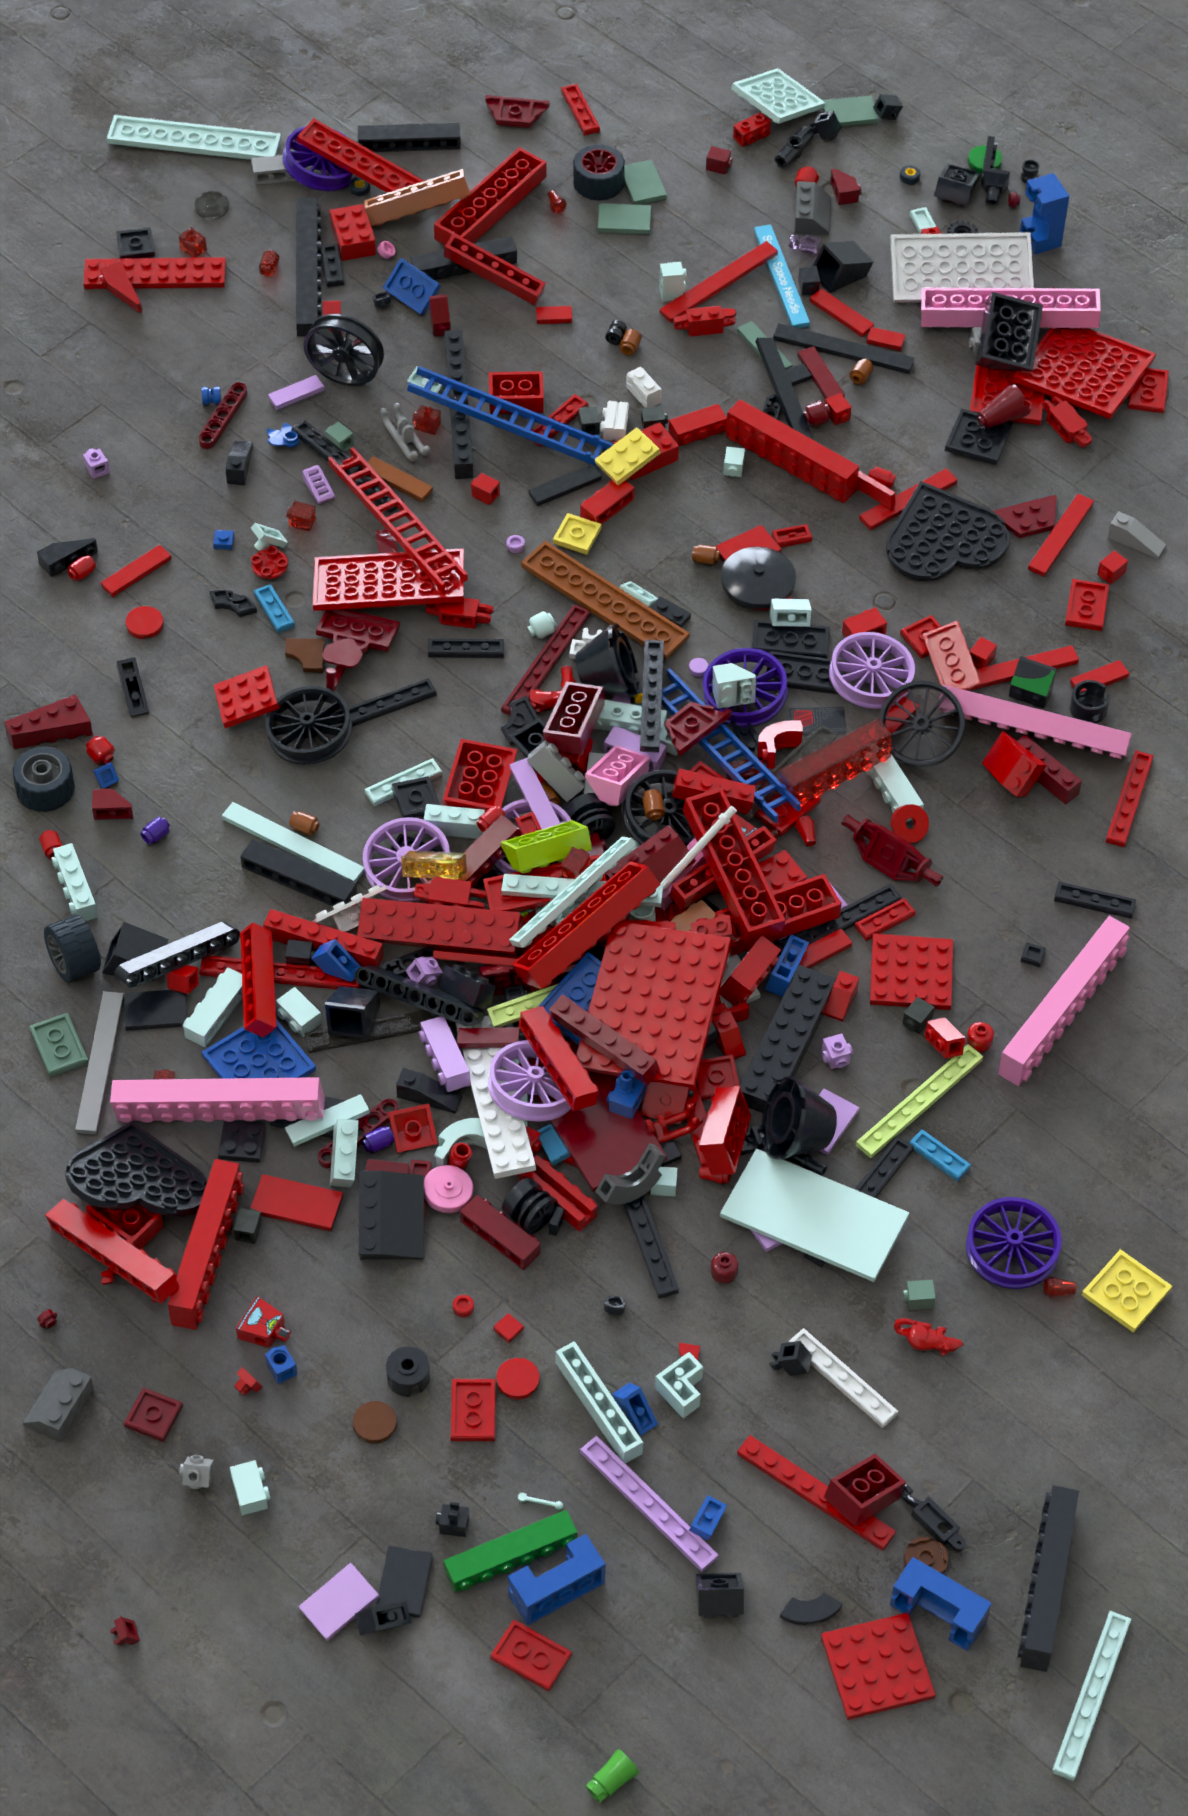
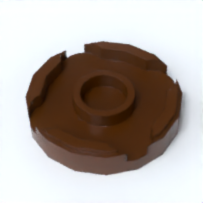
M370 1401L361 1405L353 1417V1428L356 1435L368 1443H381L388 1440L397 1427L394 1410L388 1404L380 1401Z
M919 1537L912 1540L908 1544L903 1557L905 1568L912 1557L941 1574L946 1571L949 1560L948 1552L944 1545L930 1537Z

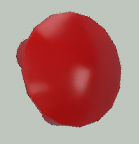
M269 546L267 549L259 551L251 557L253 572L264 579L277 578L288 567L286 555L277 550L275 546Z

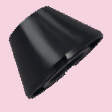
M614 623L576 653L577 673L581 684L603 687L604 695L635 698L638 696L637 690L640 689V684L635 679V673H638L637 664L625 632H620L618 629L620 625Z
M790 1076L784 1077V1081L777 1082L767 1098L762 1116L761 1126L765 1127V1137H762L764 1150L770 1158L777 1160L825 1149L831 1143L837 1125V1115L834 1106L797 1078Z

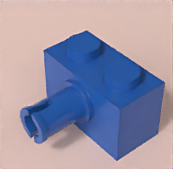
M625 1070L621 1072L622 1075L617 1077L615 1089L609 1092L607 1103H609L610 1112L632 1119L646 1093L648 1085L646 1086L638 1079L633 1078L634 1076L631 1071Z

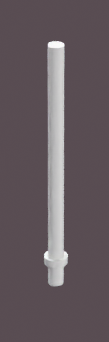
M730 806L724 814L721 813L717 822L660 883L664 891L717 832L730 822V818L737 812L733 806Z

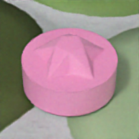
M383 241L377 248L380 256L385 259H390L395 254V247L388 241Z

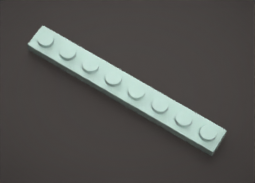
M621 837L514 934L509 939L511 944L520 948L530 945L532 939L537 934L543 933L549 923L557 920L561 916L560 913L566 908L571 907L580 895L588 892L589 887L593 883L603 878V874L607 870L614 868L619 859L631 852V849L636 845L633 839Z
M504 874L501 892L502 895L554 899L575 879ZM606 881L593 883L589 887L588 892L580 895L575 901H585ZM659 886L652 896L646 897L640 906L661 907L663 886Z

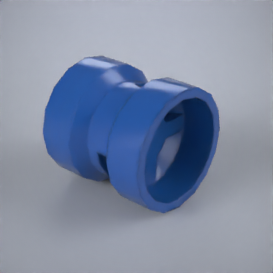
M202 387V404L209 405L214 403L219 405L221 402L220 387H214L213 389Z

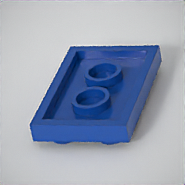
M400 258L383 289L424 316L429 307V296H436L442 285L406 260Z

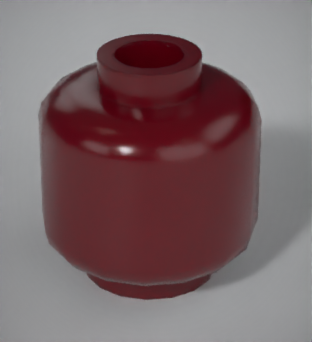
M819 400L807 405L803 414L808 425L811 424L813 427H817L829 421L831 410L828 404L824 405Z
M729 1252L716 1254L711 1260L710 1272L712 1278L723 1284L735 1280L738 1274L737 1258Z

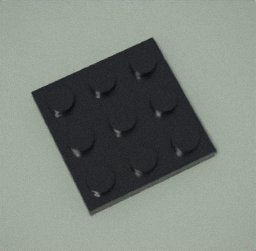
M961 408L945 445V451L997 465L1011 432L1013 422H1006L990 428L982 427L978 422L977 418L979 415L977 412Z

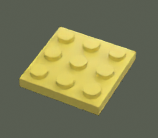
M1120 1249L1083 1290L1082 1296L1134 1333L1171 1291L1172 1285Z

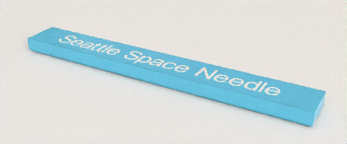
M771 224L754 227V233L759 245L768 241L778 250V255L767 261L766 264L791 326L796 328L809 327L810 321Z

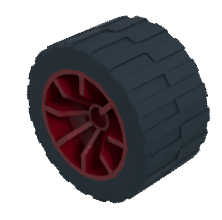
M595 144L582 148L576 153L573 160V184L579 194L591 200H607L615 197L623 189L625 160L617 149L603 144Z

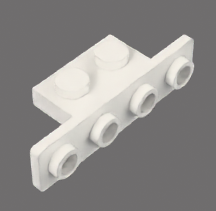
M379 885L368 889L369 893L364 896L359 893L351 897V902L347 904L343 901L334 905V910L328 913L326 910L315 915L316 919L312 922L319 923L331 917L337 930L346 932L359 926L362 898H371L384 892L387 887L385 885L380 888Z

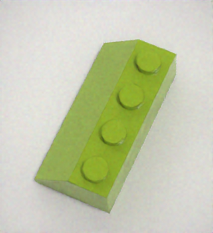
M573 820L500 842L512 868L520 873L530 872L535 867H547L554 861H566L568 857L573 855L582 856L586 854V851L592 850L588 827Z

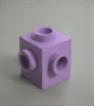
M433 957L416 958L406 970L411 980L427 986L434 985L443 973Z
M842 1033L823 1039L822 1058L825 1063H828L830 1069L843 1068L850 1064V1058L853 1055L852 1047L849 1043H846Z

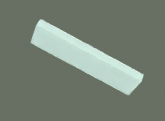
M432 758L366 788L365 794L373 806H377L394 798L391 789L393 783L429 776L430 781L442 776V770Z
M360 1094L324 1110L323 1118L315 1121L303 1119L285 1127V1130L295 1147L333 1130L338 1118L356 1120L370 1114V1111Z

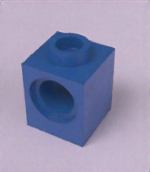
M285 1345L274 1347L265 1354L266 1365L277 1384L297 1375L296 1364ZM279 1361H283V1362H284L283 1364H280V1365H279V1364H276V1363L279 1362Z

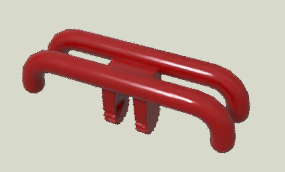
M688 1103L686 1110L667 1118H664L661 1114L658 1115V1121L652 1122L650 1119H647L646 1123L650 1133L652 1132L659 1144L695 1131L700 1121L698 1117L694 1116L689 1125L671 1132L668 1131L667 1126L683 1121L694 1113V1104Z

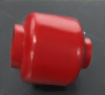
M806 166L799 169L794 184L796 187L797 181L815 182L817 184L819 175L814 168Z
M95 736L86 744V754L95 764L100 765L104 763L106 765L113 760L115 748L106 737Z
M984 1022L972 1024L967 1032V1045L969 1044L977 1052L987 1051L992 1046L994 1031L989 1024Z

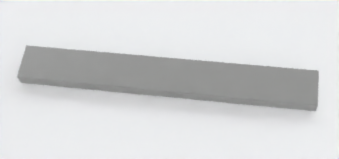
M103 991L75 1129L76 1133L97 1135L122 1010L123 993Z

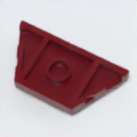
M485 95V103L496 125L530 128L550 107V101Z
M1055 494L993 510V512L1004 520L1007 530L1012 531L1020 539L1054 529L1057 496Z
M690 702L665 721V730L678 755L681 756L731 717V710L725 709V712L714 710V706H704L699 703Z

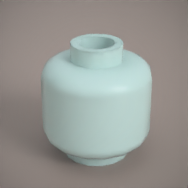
M542 611L529 619L530 626H528L532 637L536 635L537 638L543 639L554 633V627L557 625L550 613L547 614Z

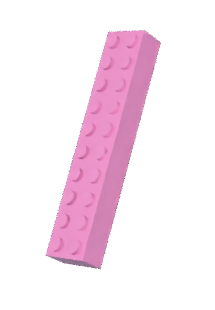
M922 288L921 327H981L985 302L992 292L1043 305L1040 328H1099L1100 289Z
M943 685L958 699L967 720L972 721L974 717L978 718L979 723L991 725V722L997 723L998 728L1009 730L1010 727L1016 728V732L1028 735V732L1035 733V737L1044 740L1048 736L1052 737L1056 743L1065 745L1067 741L1071 742L1075 748L1084 750L1086 746L1091 748V752L1103 754V751L1110 752V757L1122 759V756L1127 757L1132 733ZM947 697L938 707L942 713L956 709Z
M1108 916L1003 1050L998 1075L1018 1087L1023 1080L1027 1081L1033 1067L1040 1065L1043 1059L1042 1056L1044 1053L1048 1054L1054 1040L1061 1038L1065 1026H1070L1075 1018V1013L1077 1011L1081 1012L1085 1006V1000L1094 995L1096 986L1098 984L1101 985L1106 979V973L1115 968L1116 960L1125 955L1127 951L1125 946L1130 939V936H1128L1129 926Z
M319 1078L112 1080L110 1103L117 1120L124 1123L131 1121L146 1123L152 1121L172 1122L173 1120H182L184 1122L224 1120L232 1122L234 1120L255 1121L257 1119H265L266 1121H275L276 1119L288 1121L307 1119L315 1121L323 1118L325 1095Z

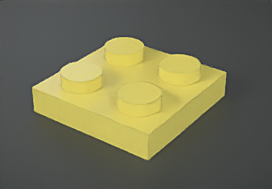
M567 513L553 538V544L587 555L601 530V524Z

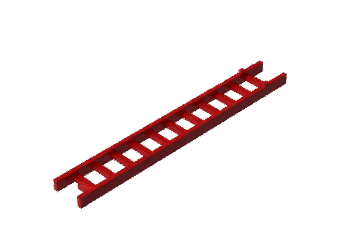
M354 447L350 448L352 457L343 460L342 465H338L332 457L328 458L329 466L427 574L428 579L432 580L442 592L445 591V583L439 576L454 570L464 582L468 580L467 572ZM358 464L363 468V470L349 476L344 471ZM366 475L373 479L359 486L354 483V480ZM376 485L382 489L370 496H366L363 493L364 490ZM386 495L391 499V501L378 507L372 503V501ZM394 506L400 509V512L388 517L381 513ZM405 516L410 521L396 528L391 524V522ZM413 527H416L419 533L406 539L400 534ZM422 538L427 539L428 544L415 550L410 545ZM433 548L439 553L426 560H423L420 554ZM443 559L449 564L435 571L429 566Z

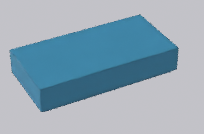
M551 1123L537 1130L540 1132L542 1147L553 1166L571 1157Z

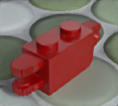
M721 305L686 309V314L673 318L674 329L687 330L688 335L692 337L723 333V327L735 325L736 319L734 317L736 316V311L732 308L721 309Z
M1052 396V403L1049 400L1042 402L1043 408L1048 413L1046 421L1065 443L1071 444L1075 441L1082 448L1091 444L1092 438L1087 432L1088 424L1084 418L1080 417L1072 405L1066 400L1062 401L1058 396Z
M464 598V602L426 604V613L439 616V622L442 625L476 629L477 623H490L492 619L490 614L494 610L491 605L481 604L479 600Z
M441 877L433 878L431 884H416L414 891L416 898L426 900L429 904L484 909L485 904L479 901H471V896L485 898L487 892L483 890L473 889L472 882Z

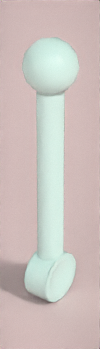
M525 1493L518 1495V1500L521 1503L530 1501L553 1506L557 1510L563 1508L561 1501L555 1503L528 1497Z

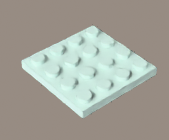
M778 68L735 82L731 88L738 96L743 97L749 104L758 108L763 114H766L778 124L823 109L825 104L824 101Z

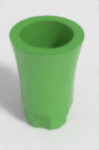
M617 1749L609 1761L592 1777V1780L586 1785V1789L595 1800L601 1803L607 1796L610 1797L627 1781L637 1776L639 1771L628 1756Z

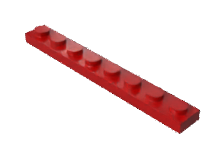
M751 1435L738 1449V1456L880 1550L884 1551L895 1536L896 1531L874 1516L854 1526L824 1498L828 1488L827 1485Z

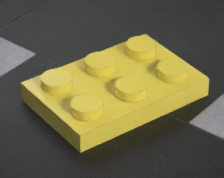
M636 427L595 459V463L617 485H620L661 452Z

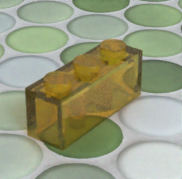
M409 851L401 857L402 877H441L459 880L467 873L466 853Z

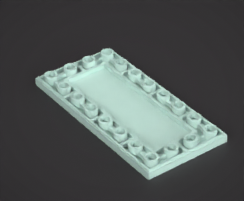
M756 1149L721 1210L720 1217L874 1282L909 1217V1212L783 1159H772L766 1152Z

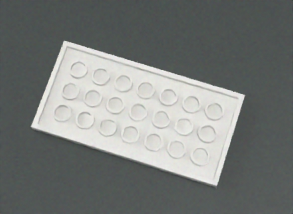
M1030 233L899 234L890 236L893 303L922 302V288H1034Z

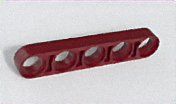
M235 382L231 385L199 434V445L201 448L211 449L215 446L247 396V387L243 382ZM236 389L244 390L241 393L234 392ZM229 401L236 402L234 405L226 404ZM226 413L227 416L222 418L219 417V414ZM212 426H219V427H220V428L217 429V430H212V429H211ZM205 438L212 439L210 442L202 441Z
M384 1099L370 1110V1114L358 1120V1130H362L364 1134L361 1137H357V1147L362 1144L365 1134L381 1126L384 1127L390 1122L388 1112H385L383 1109L391 1105L395 1108L394 1111L398 1110V1103L394 1099ZM377 1118L379 1122L372 1125L368 1123V1120ZM333 1140L318 1152V1162L323 1168H331V1161L324 1162L322 1157L324 1155L332 1156Z

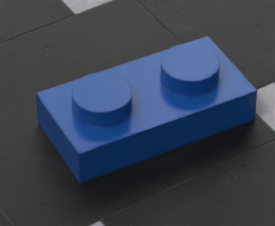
M707 1495L689 1531L709 1541L727 1505Z

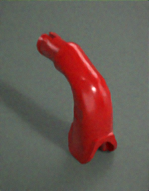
M571 666L561 668V690L543 692L542 690L535 689L530 691V703L536 713L554 709L565 683H576Z

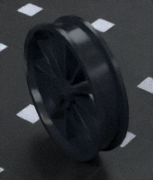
M327 314L319 317L312 324L304 340V351L311 365L320 374L339 384L360 386L369 383L376 376L384 360V348L378 336L367 325L350 316ZM340 330L347 332L345 338H343ZM350 334L356 337L357 339L352 341L349 338ZM323 354H331V355L328 356V357H325ZM335 359L337 362H339L338 366L332 363L331 361ZM342 363L346 364L347 369L342 368Z
M912 681L898 687L885 700L879 716V731L885 746L896 759L914 767H931L946 761L957 751L965 733V716L958 699L946 687L932 681ZM926 689L922 715L919 714L911 690ZM929 690L942 693V698L925 716ZM909 692L918 716L915 717L896 702L901 695ZM946 697L956 708L930 719L931 715ZM894 703L911 716L914 721L887 717ZM955 713L958 714V727L932 724V722ZM886 720L913 724V726L889 735L886 732ZM932 727L957 731L953 743L950 745L932 730ZM914 729V732L897 751L889 739ZM929 732L949 747L938 756L934 754L927 735ZM918 733L915 759L901 754ZM922 735L926 736L933 758L918 759Z
M304 686L290 690L277 699L279 709L268 712L266 715L265 727L273 751L282 759L295 764H316L334 757L347 745L352 733V721L347 703L338 693L325 687ZM307 701H317L312 713L308 712ZM304 702L305 712L301 714L294 705ZM324 702L332 704L320 712ZM289 709L297 718L283 715L282 713ZM338 710L342 712L341 715L329 717ZM276 721L287 724L274 727ZM344 723L342 729L331 726ZM322 733L334 735L336 737L333 740L329 741ZM287 734L280 740H277L275 737L276 735ZM317 736L325 745L314 748L312 738ZM298 738L293 748L286 746ZM306 738L310 739L311 749L300 750Z
M656 770L648 772L639 777L629 788L623 806V821L628 833L640 845L653 837L643 829L656 821L659 822V825L654 835L659 832L662 825H669L671 827V824H673L684 838L682 841L686 847L695 838L694 834L691 836L681 824L683 823L690 827L684 816L683 808H681L684 806L685 800L675 803L674 797L672 800L667 799L665 783L674 785L677 771ZM660 783L665 814L659 820L647 819L637 824L633 816H645L644 808L631 809V801L633 800L643 805V796L636 793L642 788L645 791L653 789L650 786L651 784Z

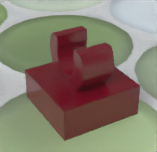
M124 1617L114 1620L116 1627H113L110 1632L119 1636L118 1639L113 1641L114 1644L119 1646L125 1643L134 1645L140 1641L133 1620Z

